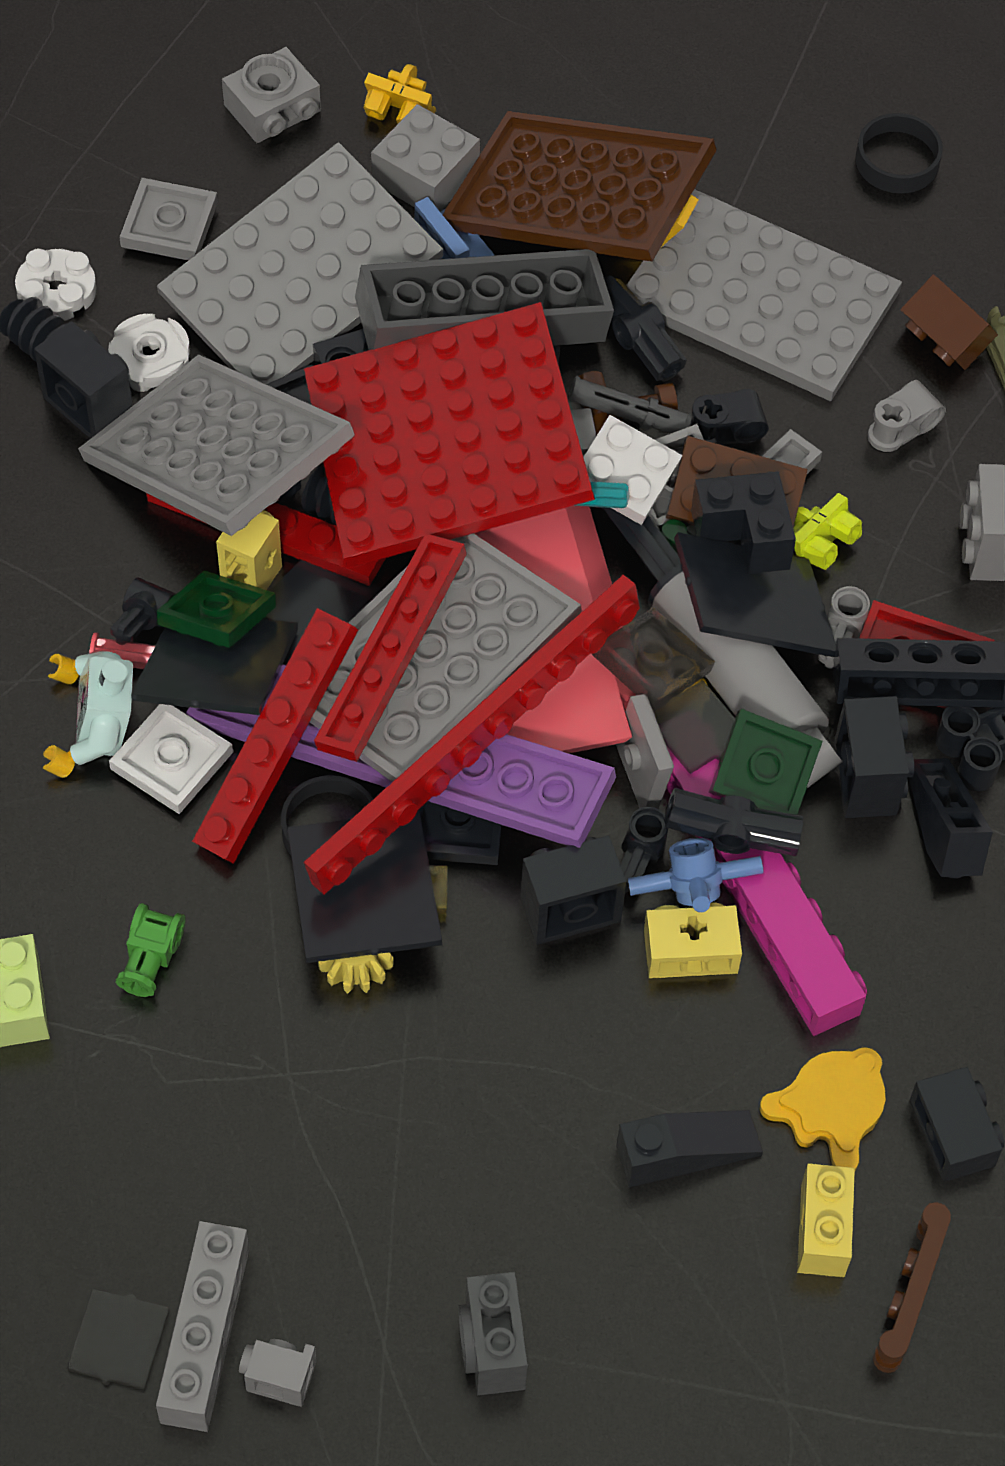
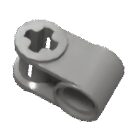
M913 380L901 390L881 400L876 405L873 413L875 422L870 425L867 434L868 441L874 448L883 452L897 450L900 446L918 435L933 429L944 417L946 408L919 380Z

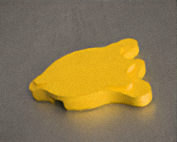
M865 1047L855 1051H831L819 1054L810 1059L801 1068L798 1076L790 1086L781 1091L768 1093L763 1096L760 1102V1112L764 1118L770 1121L789 1124L796 1142L801 1147H810L818 1140L826 1141L829 1146L832 1166L855 1168L856 1171L859 1164V1143L866 1134L873 1130L881 1118L886 1101L885 1087L880 1073L882 1059L876 1051Z

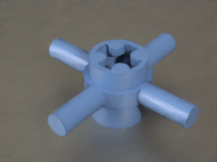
M689 838L681 840L670 847L669 855L672 868L669 871L628 878L631 896L672 889L676 892V898L679 903L693 906L697 912H705L709 909L710 903L720 897V884L722 880L764 874L761 856L719 863L716 861L714 845L711 840Z

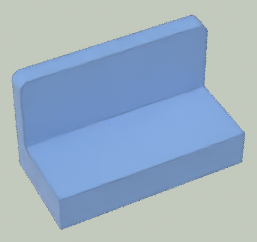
M429 197L415 203V221L443 248V257L440 259L494 256L493 252L478 234L455 231L442 215L446 209L439 211Z

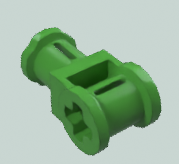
M139 904L135 911L129 938L126 943L129 960L124 972L118 973L116 978V984L120 988L140 997L154 995L156 990L154 980L159 967L168 968L172 954L177 951L180 945L186 922L184 914L177 913L175 916H170L150 910L147 904Z

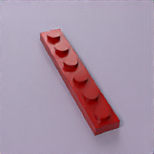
M146 493L149 502L201 521ZM278 503L269 505L264 509L275 519L279 520L281 552L368 586L371 585L386 559L383 558L347 568L343 559L336 525Z
M425 533L314 739L317 750L351 761H358L467 555L463 543Z
M318 608L316 609L192 842L231 863L235 862L358 632L356 627Z

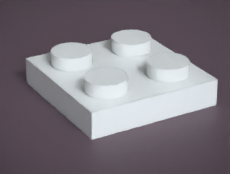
M609 415L583 458L591 482L625 483L628 485L629 501L627 507L612 509L642 525L683 455Z
M159 704L109 760L112 771L180 814L233 753V748L230 742L176 707Z

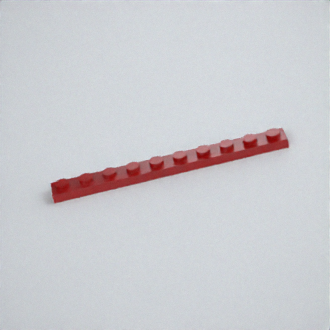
M622 575L306 859L304 865L312 885L325 895L334 885L343 883L350 876L355 866L366 856L375 854L383 846L387 837L398 827L408 824L415 817L418 809L430 798L440 795L447 788L450 780L462 769L472 766L479 759L482 751L494 740L504 737L511 730L513 723L526 711L535 709L542 702L545 694L558 682L567 680L579 663L589 654L598 652L611 634L620 626L629 624L640 609L636 584Z

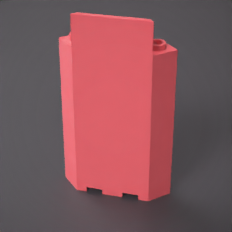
M570 506L474 533L581 604L582 611L612 585L591 510L588 506ZM620 626L611 634L598 652L589 654L579 663L567 680L558 682L547 692L542 702L535 709L526 711L515 721L507 734L566 753L620 744L632 738L625 711L631 696L645 694L625 626Z

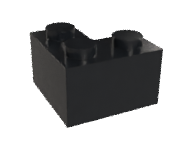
M779 471L695 480L691 513L697 536L723 542L740 540L748 574L790 570L796 537Z

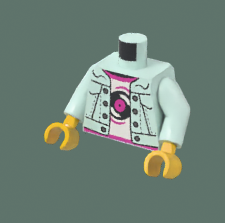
M99 651L80 655L76 660L60 654H54L50 657L49 662L57 664L59 667L54 674L48 675L49 678L65 684H73L79 675L80 678L75 744L71 746L69 752L55 745L49 746L44 751L43 756L51 761L43 766L44 770L58 777L65 778L72 772L75 763L82 765L103 755L114 756L121 748L131 714L133 662L123 660L116 653Z

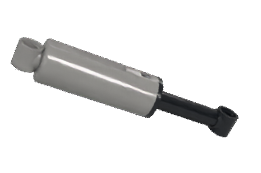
M601 507L657 581L648 597L649 607L661 623L668 627L673 639L685 655L696 663L733 714L736 716L740 709H744L822 740L823 742L807 788L841 764L843 761L823 736L829 724V719L772 645L700 632L688 587L685 584V576L678 552L649 514L641 525L612 508Z

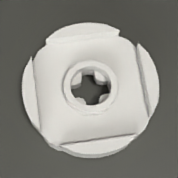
M34 249L27 254L26 261L20 266L16 274L15 286L18 299L26 300L30 297H37L42 301L43 306H48L53 310V315H59L64 321L73 318L74 312L80 310L83 306L86 310L92 304L96 295L95 274L89 264L87 255L82 252H73L65 249ZM62 281L66 284H59L58 289L53 290L50 289L49 283Z
M155 314L133 316L118 325L114 331L115 337L111 343L109 342V353L111 355L114 353L118 354L126 362L129 368L128 378L130 387L138 392L158 387L189 362L190 345L188 335L185 329L171 318H168L167 322L156 319ZM149 346L152 350L160 349L156 354L143 355V348Z

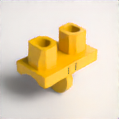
M407 64L401 73L390 70L387 79L368 72L364 81L368 92L364 110L369 117L384 120L390 105L400 108L396 119L397 124L417 104L435 114L436 107L432 106V95L424 92L427 82L417 79L416 66Z

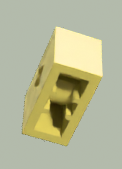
M265 510L234 535L230 536L222 532L216 541L220 576L267 590L282 568L279 520L275 519Z
M710 903L709 909L705 912H697L694 908H679L674 905H663L654 910L646 911L644 938L649 978L738 974L742 949L736 905L724 906L720 903Z
M807 1164L801 1184L797 1273L845 1277L852 1258L855 1168Z

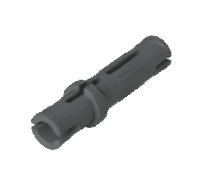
M578 376L574 377L567 398L569 402H575L639 423V428L649 430L651 427L671 434L689 427L692 418L690 413H684L658 404V399L649 397L645 400L581 379Z

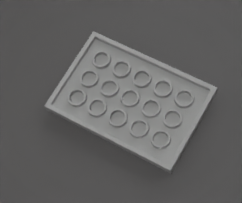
M338 142L157 285V290L230 369L261 383L268 384L303 369L313 362L314 343L347 334L361 323L355 299L361 265L439 260L443 257V248Z
M694 189L691 195L699 200L684 228L659 249L652 262L643 260L626 286L643 304L649 301L658 307L663 316L665 326L826 400L832 401L900 293L902 281Z
M198 354L78 449L85 462L232 536L237 531L245 528L265 508L278 501L280 496L297 482L306 478L314 468L330 455L338 452L341 446L354 437L355 434L350 422Z
M474 533L451 539L452 541L463 543L467 555L359 757L391 782L397 779L582 612L581 604ZM406 568L349 622V624L358 629V632L310 720V723L318 729L324 723Z

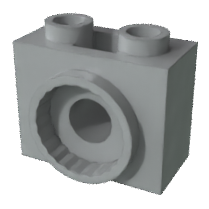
M287 47L272 54H262L253 57L242 69L222 78L225 107L256 143L276 136L288 127L302 120H307L321 111L320 85Z

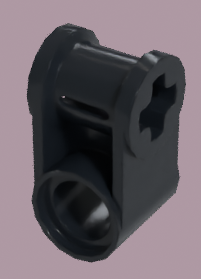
M742 389L731 393L702 395L693 403V418L691 419L690 426L697 424L705 441L719 445L752 443L762 439L769 431L759 396L754 390ZM712 429L711 435L708 437L709 431Z

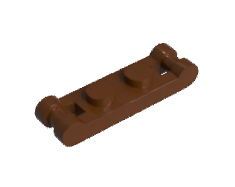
M934 1202L928 1204L924 1208L921 1219L916 1227V1235L921 1241L919 1250L910 1247L901 1272V1275L909 1277L905 1293L899 1290L895 1291L887 1313L888 1318L895 1320L893 1328L882 1334L873 1354L874 1365L882 1372L891 1373L896 1371L900 1367L908 1349L951 1220L949 1209L942 1203Z

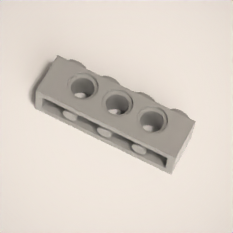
M199 1222L156 1403L160 1424L204 1432L209 1430L249 1254L247 1229Z

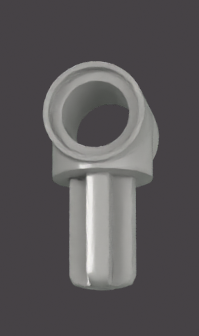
M842 587L833 594L827 618L835 643L837 638H859L867 619L870 601L867 594L857 587ZM842 612H849V613H852L853 615H846V614H844V613H842ZM818 655L819 661L824 663L825 667L833 668L834 657Z

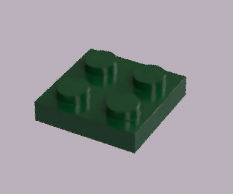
M203 571L157 610L158 625L175 630L180 634L191 635L212 642L215 645L230 648L276 608V594L262 588Z
M740 709L736 714L709 793L718 797L741 796L750 799L759 809L797 815L823 741L752 712Z

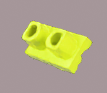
M837 493L822 509L817 506L811 510L798 507L793 526L796 537L794 546L796 557L809 559L811 564L826 570L835 562L838 555L837 545L832 543L836 538L848 545H852L861 537L862 520L848 511L847 497Z

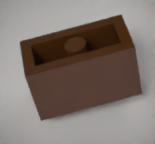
M934 274L900 309L910 319L905 326L921 341L927 336L937 344L932 351L949 367L956 361L966 370L998 336L997 332Z

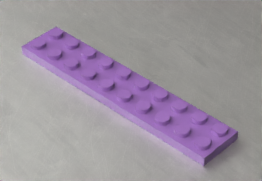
M285 665L281 666V669L277 675V678L273 684V687L268 695L265 704L267 703L273 689L275 688L280 676L282 675L286 667ZM191 707L186 712V715L211 731L246 742L260 716ZM310 722L291 755L293 758L383 787H388L392 783L360 758L355 762L317 750L314 739L320 729ZM506 734L504 737L494 740L482 751L481 756L472 766L462 769L450 780L449 785L440 795L432 797L428 801L563 845H574L580 848L582 843L585 842L616 779L614 767Z

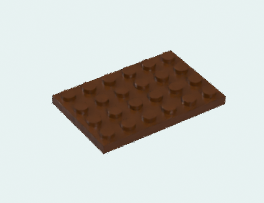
M507 111L442 215L453 229L459 232L574 250L589 249L599 254L652 262L717 149L713 138Z

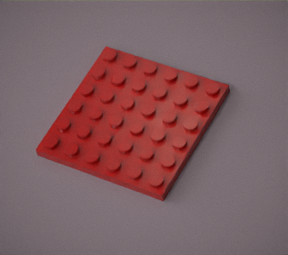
M541 302L411 338L375 350H368L304 368L311 405L350 422L355 434L354 437L341 446L338 452L330 455L323 461L343 559L347 568L415 550L418 548L425 533L451 540L595 500Z

